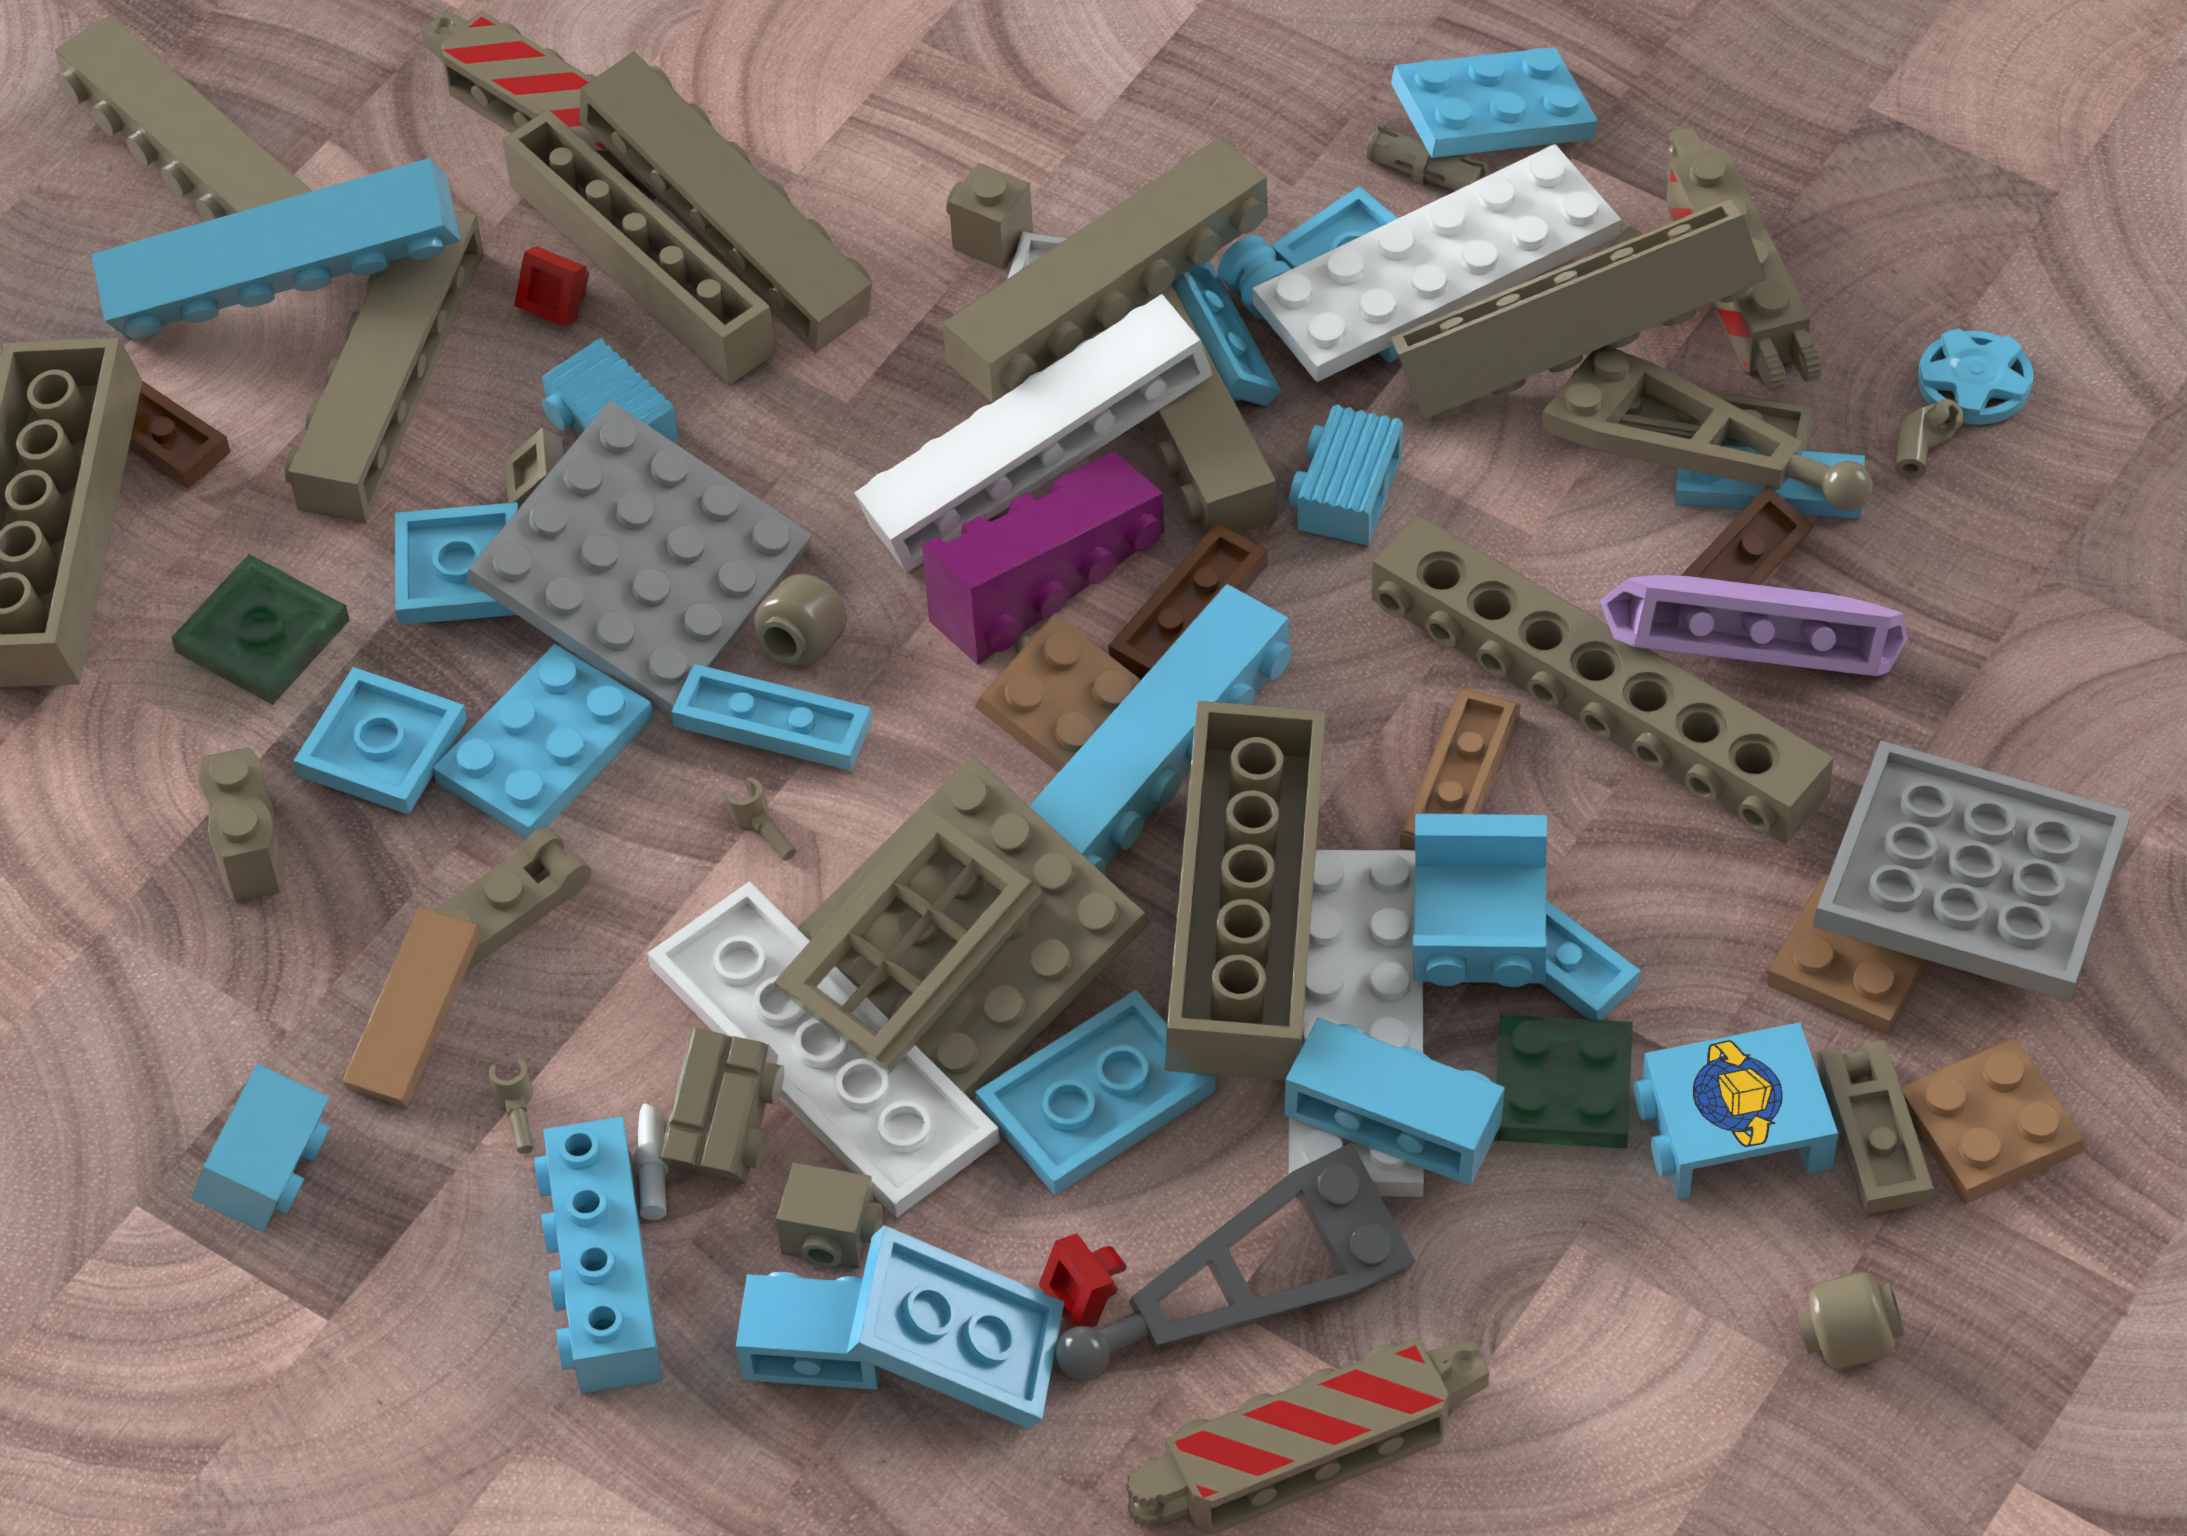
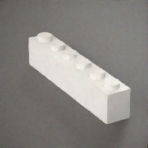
M1163 294L1144 306L1133 309L1118 323L1093 339L1082 342L1073 352L1042 372L1029 376L1023 384L992 404L981 407L969 419L941 437L930 440L918 452L890 470L877 474L868 484L854 492L870 527L904 572H910L923 563L922 544L938 536L946 543L963 536L961 533L963 524L981 515L990 520L1010 507V501L1028 492L1035 491L1211 377L1213 374L1201 340Z

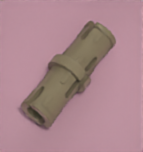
M1378 125V129L1374 130L1367 148V159L1369 161L1401 170L1412 175L1413 181L1422 185H1427L1431 182L1457 191L1488 176L1489 172L1488 163L1463 155L1431 158L1421 139L1402 134L1384 125Z

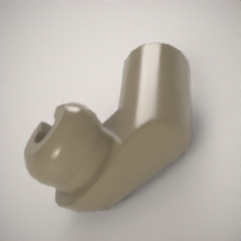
M1941 399L1936 404L1924 406L1903 419L1899 427L1895 466L1898 474L1905 478H1917L1926 472L1928 450L1949 440L1955 435L1956 429L1963 423L1964 413L1958 403L1950 399Z

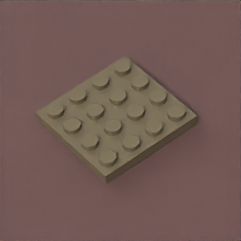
M974 755L797 928L811 941L928 808L934 813L940 814L1041 889L1046 897L915 1044L971 1101L976 1097L975 1091L991 1082L1151 923L1146 913ZM940 848L910 881L907 887L932 905L966 865L943 848ZM976 873L942 913L968 931L1002 891ZM896 897L862 935V938L887 956L922 915ZM932 923L901 957L897 964L923 982L958 941ZM853 948L836 965L857 988L877 967ZM886 974L867 998L890 1020L913 993Z

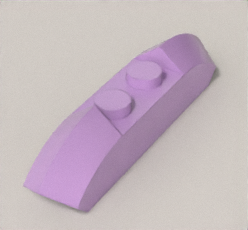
M1650 575L1626 579L1599 600L1613 638L1640 648L1879 676L1890 671L1908 640L1903 613L1873 603L1819 592L1689 576Z

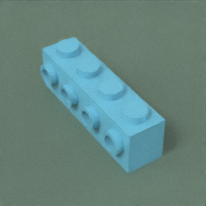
M623 1116L543 1129L546 1155L534 1157L540 1197L552 1195L554 1212L541 1214L547 1254L559 1252L561 1269L549 1271V1280L555 1312L567 1310L569 1328L556 1330L562 1370L575 1368L581 1394L662 1381L631 1156Z

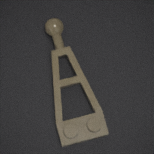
M1604 346L1592 351L1542 412L1541 431L1597 451L1762 486L1769 485L1771 488L1780 489L1786 480L1790 478L1823 490L1827 501L1840 510L1851 511L1862 507L1871 497L1873 490L1872 477L1861 464L1853 461H1843L1831 467L1803 457L1802 441L1661 366L1618 349H1607ZM1644 391L1699 420L1703 424L1691 439L1621 425L1618 422ZM1729 436L1763 455L1720 445Z

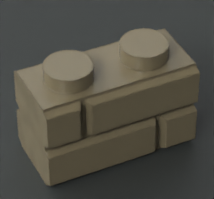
M692 1028L659 1155L662 1161L676 1170L746 1184L750 1167L759 1169L767 1150L768 1131L760 1128L766 1103H777L784 1081V1066L776 1064L779 1055L769 1044Z

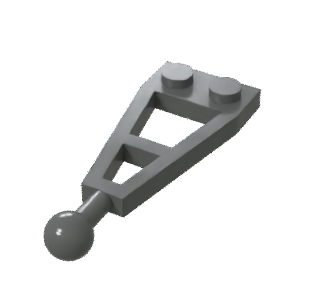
M1351 1142L1292 1171L1134 1294L1129 1301L1134 1313L1100 1330L1088 1326H1077L1067 1330L1060 1337L1056 1345V1362L1060 1370L1069 1378L1077 1381L1092 1380L1106 1369L1110 1355L1148 1337L1153 1349L1157 1350L1355 1296L1411 1268L1416 1261ZM1299 1196L1340 1275L1254 1298L1229 1248ZM1208 1265L1229 1306L1168 1322L1159 1302Z

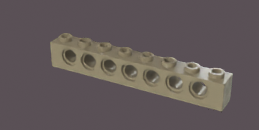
M1417 514L1372 561V600L1376 601L1385 612L1397 618L1403 617L1428 632L1440 645L1457 649L1477 661L1492 676L1504 677L1529 692L1541 705L1547 708H1556L1575 719L1595 737L1608 739L1629 751L1647 768L1661 770L1686 785L1701 800L1713 801L1740 817L1750 829L1758 833H1767L1786 845L1829 795L1833 756L1650 649L1633 647L1614 639L1609 625Z

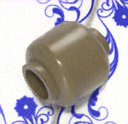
M806 574L792 575L783 580L759 605L754 619L756 635L763 650L777 662L797 667L812 665L823 657L842 636L847 623L846 608L839 594L825 581Z
M1867 1271L1817 1283L1809 1292V1311L1797 1314L1808 1353L1822 1351L1827 1364L1836 1370H1843L1889 1357L1895 1348V1338L1905 1335L1900 1311L1890 1282L1879 1284L1877 1278Z

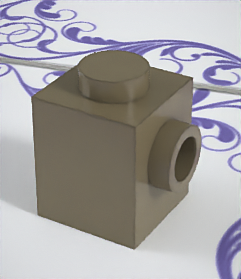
M978 162L964 182H957L948 196L946 211L950 215L953 249L1004 270L1016 254L1022 232L1032 233L1033 231L1030 183Z
M793 1162L776 1217L781 1254L802 1257L822 1267H834L841 1264L860 1268L866 1244L871 1243L872 1236L882 1228L884 1207L883 1204L875 1203L872 1176Z

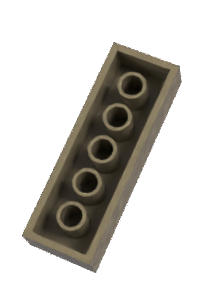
M119 337L9 342L3 344L0 358V687L77 685L81 682L143 381Z
M1197 701L1167 1022L1165 1071L1286 1081L1301 1050L1326 711Z

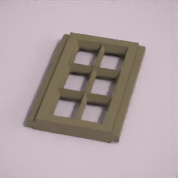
M928 808L779 975L774 984L793 1002L879 1067L891 1073L1046 896L1041 889L1035 886L1023 874L940 814L934 813ZM940 848H943L965 864L966 867L931 905L909 889L907 885ZM977 873L1002 891V893L967 931L943 914L942 911ZM898 897L920 913L922 917L886 956L863 939L862 935L894 899ZM933 923L958 941V943L928 977L921 982L898 965L897 962ZM853 948L877 967L844 1005L841 1006L817 988V986L846 953ZM888 974L913 994L877 1033L852 1013L885 975Z

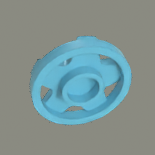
M1960 328L1941 334V337L1925 350L1919 363L1917 382L1920 393L1928 405L1936 404L1941 399H1946L1936 390L1951 391L1955 395V402L1959 404L1964 413L1963 423L1985 425L2006 420L2017 414L2026 405L2032 391L2033 368L2028 357L2022 351V346L2008 335L2002 337L1989 332L1962 331ZM1944 354L1945 359L1935 361L1938 357ZM2015 365L2020 374L2010 368ZM1991 398L2007 400V402L1998 406L1985 408L1988 400Z

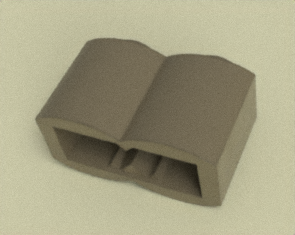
M245 747L204 756L199 770V782L209 815V838L226 892L235 902L280 892L285 876L284 863L274 830L275 814L262 766L257 755L251 748Z

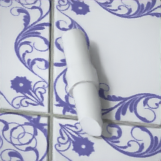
M644 1103L639 1113L638 1147L635 1150V1172L639 1176L640 1215L647 1220H659L666 1216L667 1213L666 1175L668 1174L669 1166L659 1158L664 1139L663 1116L656 1108Z

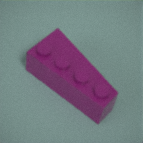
M1112 451L1055 479L1049 494L1039 499L1028 492L1010 501L1009 512L992 522H989L981 515L963 524L961 530L963 536L949 543H946L938 536L922 544L929 621L977 665L995 652H1002L1016 642L1020 634L1041 619L1050 618L1055 613L1057 614L1069 599L1090 584L1094 585L1102 582L1118 564L1135 552L1148 549L1157 541L1160 534L1164 532L1163 493L1115 451Z

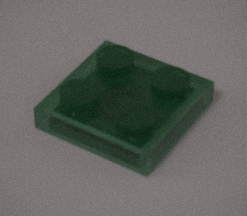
M248 554L171 638L175 652L273 705L350 619L345 604Z
M1500 1014L1496 1084L1505 1087L1502 1121L1493 1141L1627 1148L1633 1022Z

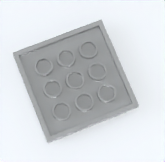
M609 400L470 566L466 581L612 679L649 700L652 706L672 718L671 711L693 664L710 668L715 665L757 612L759 605L778 586L809 547L812 534Z
M1880 740L1818 903L1813 927L2071 1002L2132 811Z

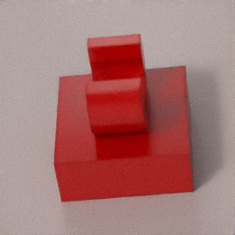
M535 246L524 252L514 306L565 327L577 321L580 300L586 295L590 272L586 270L587 266Z
M1078 1233L1055 1241L1038 1285L1045 1294L1064 1301L1062 1317L1070 1328L1077 1326L1095 1327L1099 1322L1107 1299L1116 1294L1118 1290L1111 1276L1124 1272L1127 1265L1112 1246H1105L1091 1252Z

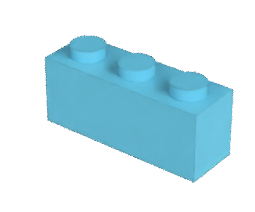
M1317 1017L1286 1078L1284 1116L1471 1186L1501 1125L1505 1087L1493 1083L1485 1075L1476 1071H1460L1431 1060L1417 1049L1410 1047L1399 1048L1369 1037L1364 1031L1349 1024L1337 1025Z

